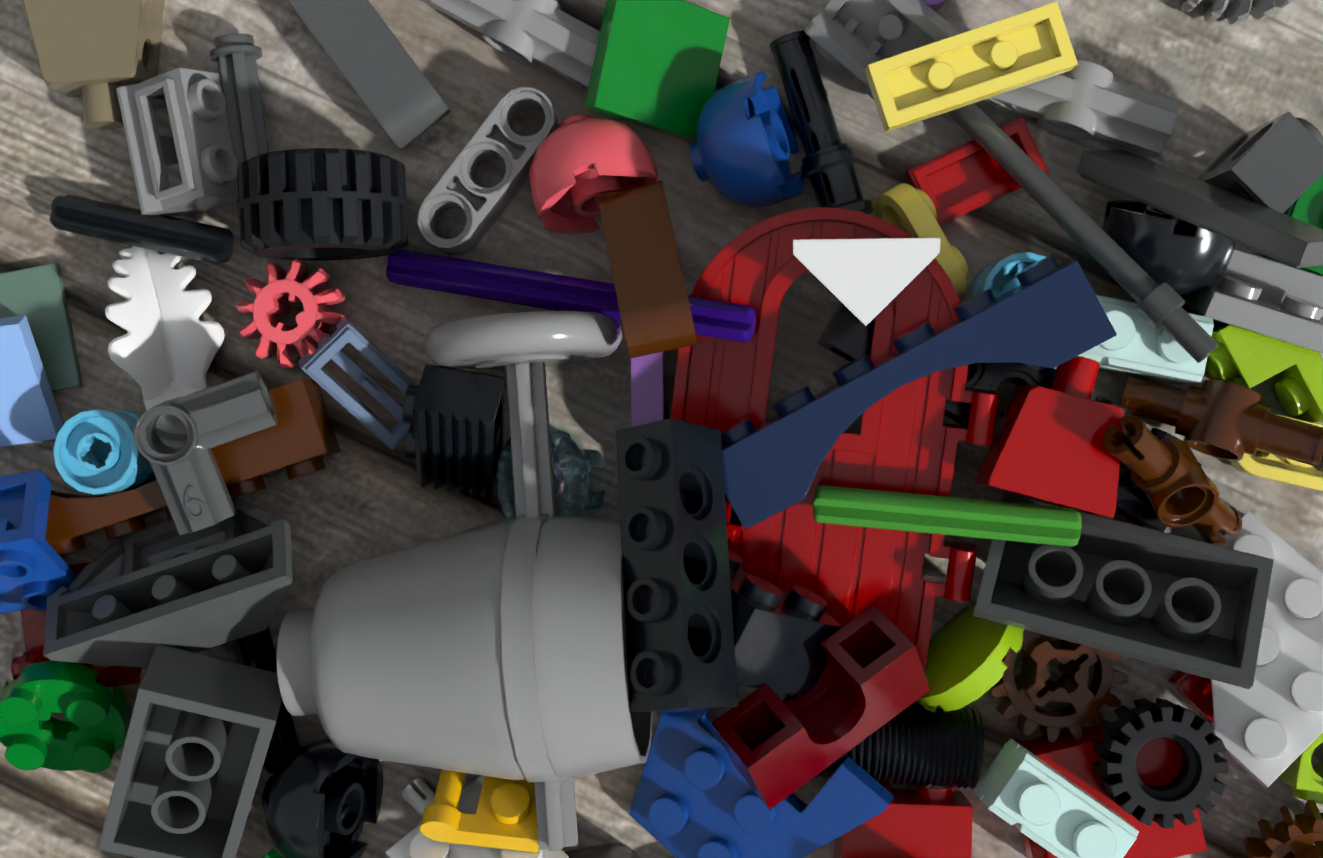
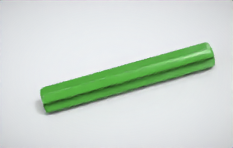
M826 485L817 487L814 492L813 518L818 523L1068 547L1076 546L1081 535V514L1074 508Z

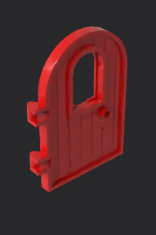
M830 207L805 208L785 212L768 218L738 235L709 263L697 281L691 296L749 305L756 310V325L751 341L744 343L696 334L697 345L678 348L670 418L719 429L721 432L746 418L750 419L754 427L766 422L781 302L789 286L801 275L809 272L793 255V240L913 237L899 227L879 217L860 211ZM935 258L875 317L870 356L873 364L896 352L897 349L893 340L907 331L928 321L933 330L936 331L958 319L954 307L961 303L950 278ZM968 365L939 370L900 386L863 412L860 434L843 432L819 466L804 500L745 530L741 523L730 522L732 506L725 495L728 549L734 551L743 559L741 568L748 574L763 578L780 590L790 591L793 585H798L822 597L828 603L825 612L842 626H845L872 605H875L915 644L922 667L926 668L936 595L944 596L953 601H970L977 555L975 544L944 540L945 535L818 523L813 518L814 492L817 487L826 485L950 497L958 441L992 446L1000 394L997 391L967 388ZM946 399L971 403L968 426L943 424ZM925 554H929L931 557L949 559L946 578L929 575L922 576Z

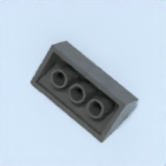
M1003 493L1001 501L1060 507L1008 493ZM1079 511L1082 519L1081 535L1078 544L1073 547L991 540L973 616L1238 687L1250 689L1253 686L1274 559Z

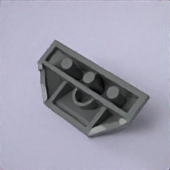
M236 497L232 499L237 511L234 516L202 530L179 535L175 523L171 519L122 536L85 566L68 588L62 585L47 598L43 656L51 661L147 668L157 644L196 653L266 630L293 582L291 525L284 518L275 514L272 515L260 507Z

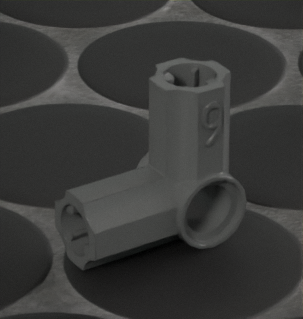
M258 370L177 399L166 400L144 412L136 422L134 430L136 447L151 464L179 535L193 533L213 526L237 513L211 448L278 424L272 398ZM161 415L175 416L184 423L188 436L183 447H169L160 441L156 433V423Z

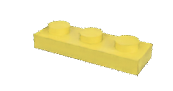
M1056 1L868 64L864 72L886 133L1071 71L1078 65L1058 2Z

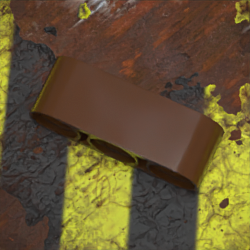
M662 180L597 194L630 359L697 345L692 312Z

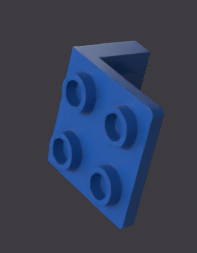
M41 470L0 476V614L27 609L46 611L47 598L62 585L68 588L77 577V574L45 540L52 483Z

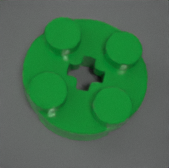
M47 661L34 663L23 668L18 679L9 683L7 680L0 688V742L6 747V760L12 766L21 770H35L40 767L61 771L83 770L90 773L106 770L111 765L113 755L122 747L130 723L131 708L125 693L116 684L113 692H111L106 686L96 682L99 672L76 663ZM52 713H62L66 721L58 720L51 715Z

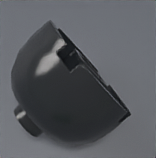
M1115 200L1107 202L1102 229L1159 285L1166 282L1178 294H1194L1215 284L1227 269L1235 248V242L1153 207L1147 208L1148 205L1139 201Z
M330 739L298 747L278 767L276 773L268 779L263 790L262 804L265 809L266 825L275 847L286 858H360L368 843L357 841L363 830L364 823L376 824L380 813L383 793V774L380 760L344 753L336 748Z

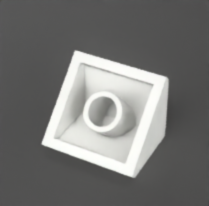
M940 238L793 240V255L865 326L940 253Z

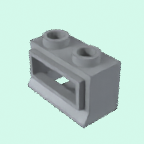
M178 67L138 84L116 88L142 215L189 217L238 200V161L234 151L226 113V101L222 92L219 73ZM154 105L167 107L173 137L159 135ZM178 163L183 184L170 188L166 167Z

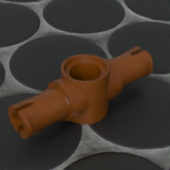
M1130 375L1122 394L1120 406L1128 410L1132 415L1176 427L1175 433L1185 436L1183 441L1191 449L1212 457L1240 461L1244 453L1255 456L1257 450L1318 467L1323 454V427L1269 413L1270 406L1261 404L1262 397L1260 394L1232 382L1209 379L1204 380L1201 388L1190 385L1188 390H1183Z
M1127 415L1119 419L1121 425L1128 431L1126 434L1114 424L1107 428L1103 436L1104 448L1130 469L1131 479L1145 492L1163 524L1169 527L1192 525L1208 543L1214 545L1227 543L1225 537L1219 532L1220 530H1224L1232 538L1238 535L1242 528L1240 514L1219 497L1217 486L1206 476L1185 441L1178 438L1159 440L1137 416Z

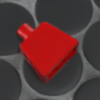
M1076 356L1057 366L1051 389L1037 385L1018 386L993 438V444L989 447L977 473L975 483L1074 508L1083 512L1114 518L1120 460L1112 456L1104 448L1103 436L1111 424H1114L1123 432V426L1119 419L1124 417V412L1120 407L1091 400L1100 362Z

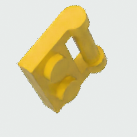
M441 769L433 804L425 808L420 826V831L425 837L446 843L539 853L534 782L484 776L476 814L461 813L458 810L466 773Z

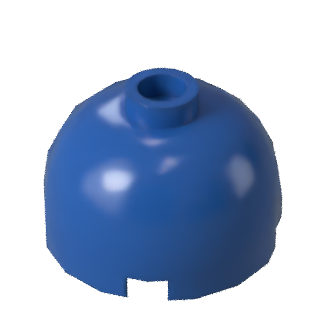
M763 72L732 82L716 91L702 107L696 125L697 143L690 145L691 162L701 181L710 179L718 193L737 205L753 208L774 205L798 197L803 193L804 177L801 171L791 174L790 153L796 154L800 151L790 117L775 86L762 90L761 86L767 77Z

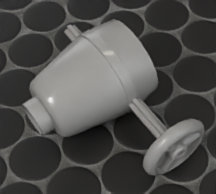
M530 311L483 315L448 321L429 330L425 337L424 346L428 357L438 366L458 369H506L516 518L501 519L343 565L325 580L313 609L290 610L285 615L280 627L277 643L278 684L283 703L291 715H318L321 726L335 747L344 753L469 774L534 782L539 848H549V850H562L564 847L578 845L574 777L588 776L646 763L651 745L653 712H630L620 519L555 514L545 367L589 361L609 356L618 348L622 340L621 326L616 319L601 313L583 311Z

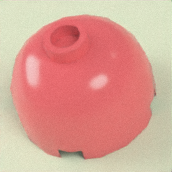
M587 114L571 116L562 121L557 129L539 145L532 157L529 170L532 200L538 219H542L543 226L548 231L561 234L590 233L601 229L594 219L601 216L597 194L659 181L655 160L647 144L625 123L602 117L593 118Z

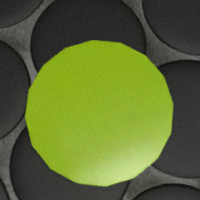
M975 606L954 617L930 639L926 668H923L930 691L917 701L928 711L935 712L939 705L947 712L961 709L980 698L1004 675V671L1008 666L1002 659L1007 654L1009 648L1011 647L1016 654L1020 651L1024 629L973 616Z

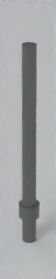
M975 103L947 112L1139 304L1135 311L1153 329L1161 326L1197 363L1203 361L1219 346L1182 308L1185 300L1166 282L1159 285Z

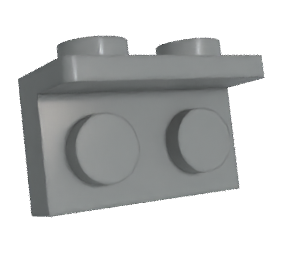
M1234 248L1227 269L1215 284L1208 286L1201 292L1188 294L1186 300L1205 317L1323 353V318H1321L1323 315L1322 275L1294 268L1290 265Z

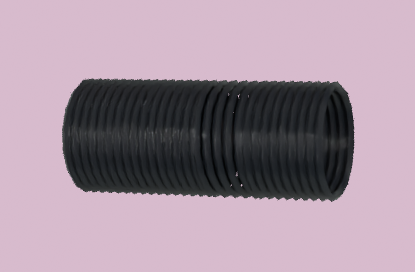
M788 694L785 696L784 701L796 699L798 696L796 694L793 696ZM916 701L816 775L815 778L830 779L849 757L881 784L885 781L887 784L890 782L896 784L898 782L900 785L911 783L913 786L915 784L919 786L924 784L927 787L930 784L932 787L935 785L941 787L943 785L945 788L956 786L959 789L963 786L964 789L968 787L973 789L980 780L983 766L984 732L980 711L975 705L972 707L966 705L961 709L947 712L940 706H937L936 711L931 712Z

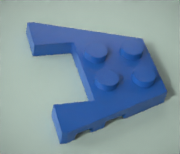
M709 710L662 712L629 815L677 858H803L882 813L895 796L848 757L809 805L792 793L769 810L733 765L711 724L712 722L706 717V713Z

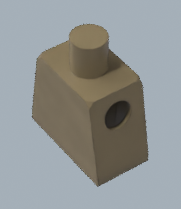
M23 0L41 73L47 86L67 97H82L85 127L101 130L124 127L116 88L138 84L158 76L164 0Z

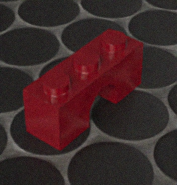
M872 605L821 642L826 656V667L819 681L804 695L793 700L782 701L765 683L738 703L739 707L729 709L711 723L733 765L769 810L930 691L915 644L875 605Z

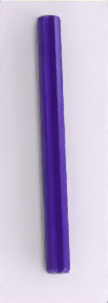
M402 249L388 256L386 277L390 282L399 285L554 311L596 312L609 315L616 319V321L622 322L613 283ZM688 296L697 335L744 343L751 341L756 325L755 309L749 305Z

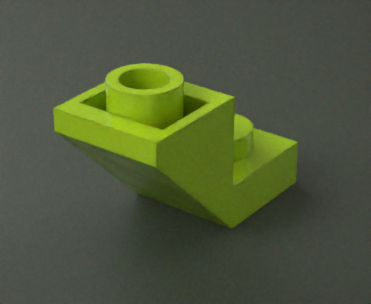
M1232 325L1213 328L1212 338L1219 346L1207 357L1205 370L1212 379L1232 382L1250 389L1275 375L1278 380L1275 384L1276 395L1289 414L1297 416L1298 420L1323 422V359L1319 352Z

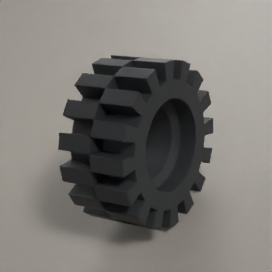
M1146 698L1134 700L1136 708L1130 710L1122 705L1114 710L1119 719L1114 724L1107 720L1103 722L1099 729L1106 734L1103 742L1095 740L1093 752L1100 756V762H1093L1095 774L1103 780L1100 786L1104 792L1129 815H1133L1138 821L1149 826L1154 821L1162 828H1174V819H1178L1187 826L1197 821L1192 813L1197 808L1208 814L1215 807L1214 804L1207 800L1210 792L1213 791L1222 796L1226 784L1217 779L1218 772L1229 773L1228 761L1218 754V752L1226 749L1222 739L1211 733L1214 728L1206 720L1190 710L1160 698H1156V703ZM1155 738L1173 739L1180 747L1183 757L1182 767L1177 777L1162 786H1151L1143 783L1136 770V758L1142 746Z

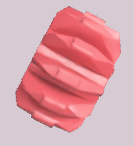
M298 259L292 260L287 274L279 264L275 262L267 264L266 276L269 284H265L252 277L249 278L245 285L249 291L257 295L254 303L241 301L236 305L238 312L253 316L254 319L240 329L241 337L245 339L260 338L256 345L255 355L261 359H269L277 353L279 366L285 368H293L299 355L302 358L306 353L311 355L317 350L316 343L325 335L329 337L332 335L328 332L330 325L336 326L344 317L349 320L348 316L331 312V308L341 304L346 299L344 291L338 288L325 291L330 281V273L318 268L309 275L307 263ZM288 302H294L304 307V311L296 315L297 327L283 323L282 317L287 316L291 312Z

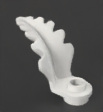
M132 245L131 248L122 249L119 251V255L123 260L114 261L112 266L116 273L124 277H110L108 279V286L113 292L127 299V301L107 305L105 315L107 319L127 331V334L117 337L109 343L108 354L117 366L126 371L141 386L143 404L147 411L166 400L177 399L208 388L206 373L224 341L225 334L220 323L199 320L201 314L212 301L210 291L207 289L184 290L196 275L194 266L185 265L175 269L181 262V256ZM166 414L161 415L157 420L156 433L160 436L162 443L173 448L185 445L188 436L187 429L180 419Z

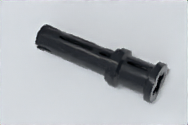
M804 30L775 39L770 43L769 47L774 55L788 98L789 107L806 157L801 160L800 170L804 178L811 180L819 207L844 208L866 214L871 213L874 210L872 201L863 198L853 167V163L858 159L855 149L851 148L848 143H842L828 100V94L809 41L810 37Z

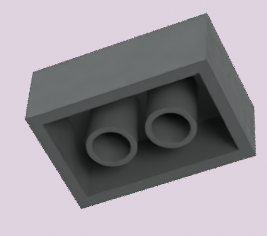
M157 644L138 689L97 850L135 858H236L282 702L277 673Z

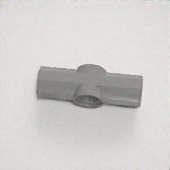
M425 0L428 5L482 33V38L487 43L508 57L530 66L535 62L554 72L557 76L563 77L579 88L588 91L600 31L561 11L562 7L556 0Z
M1077 59L1078 65L1071 71L983 100L1007 110L1037 118V124L1053 134L1076 140H1090L1094 137L1151 157H1156L1162 153L1167 140L1172 135L1178 117L1177 101L1114 81V75L1111 71L1103 66L1082 59Z

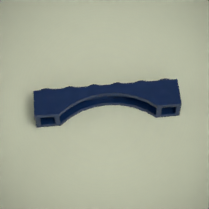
M1053 255L1048 256L1015 274L1020 286L995 298L991 288L980 292L955 306L954 310L958 319L936 331L933 330L929 321L895 338L893 343L897 351L874 364L869 355L866 354L834 371L832 374L837 384L814 396L809 387L806 386L773 404L778 415L754 427L750 419L746 418L721 432L725 495L743 528L746 530L804 500L819 466L839 436L867 408L900 386L939 370L974 363H1024L1053 369L1116 336L1117 334L1077 260H1066L1058 265Z

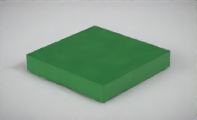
M606 0L584 108L690 143H697V121L703 105L715 92L730 18L683 0Z

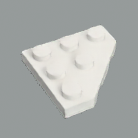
M1248 511L1241 518L1242 528L1238 535L1232 538L1226 534L1224 537L1227 543L1218 546L1274 559L1254 682L1250 689L1211 679L1213 734L1222 739L1226 749L1224 751L1263 787L1268 788L1323 733V573Z

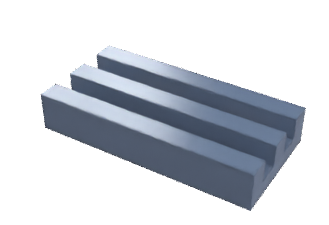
M344 317L336 325L337 330L330 337L325 335L317 343L319 347L311 355L306 353L298 362L305 373L393 450L407 437L411 424L403 423L402 421L403 405L342 348L348 342L351 343L404 394H406L409 384H417L354 324ZM332 359L400 422L391 429L323 366Z

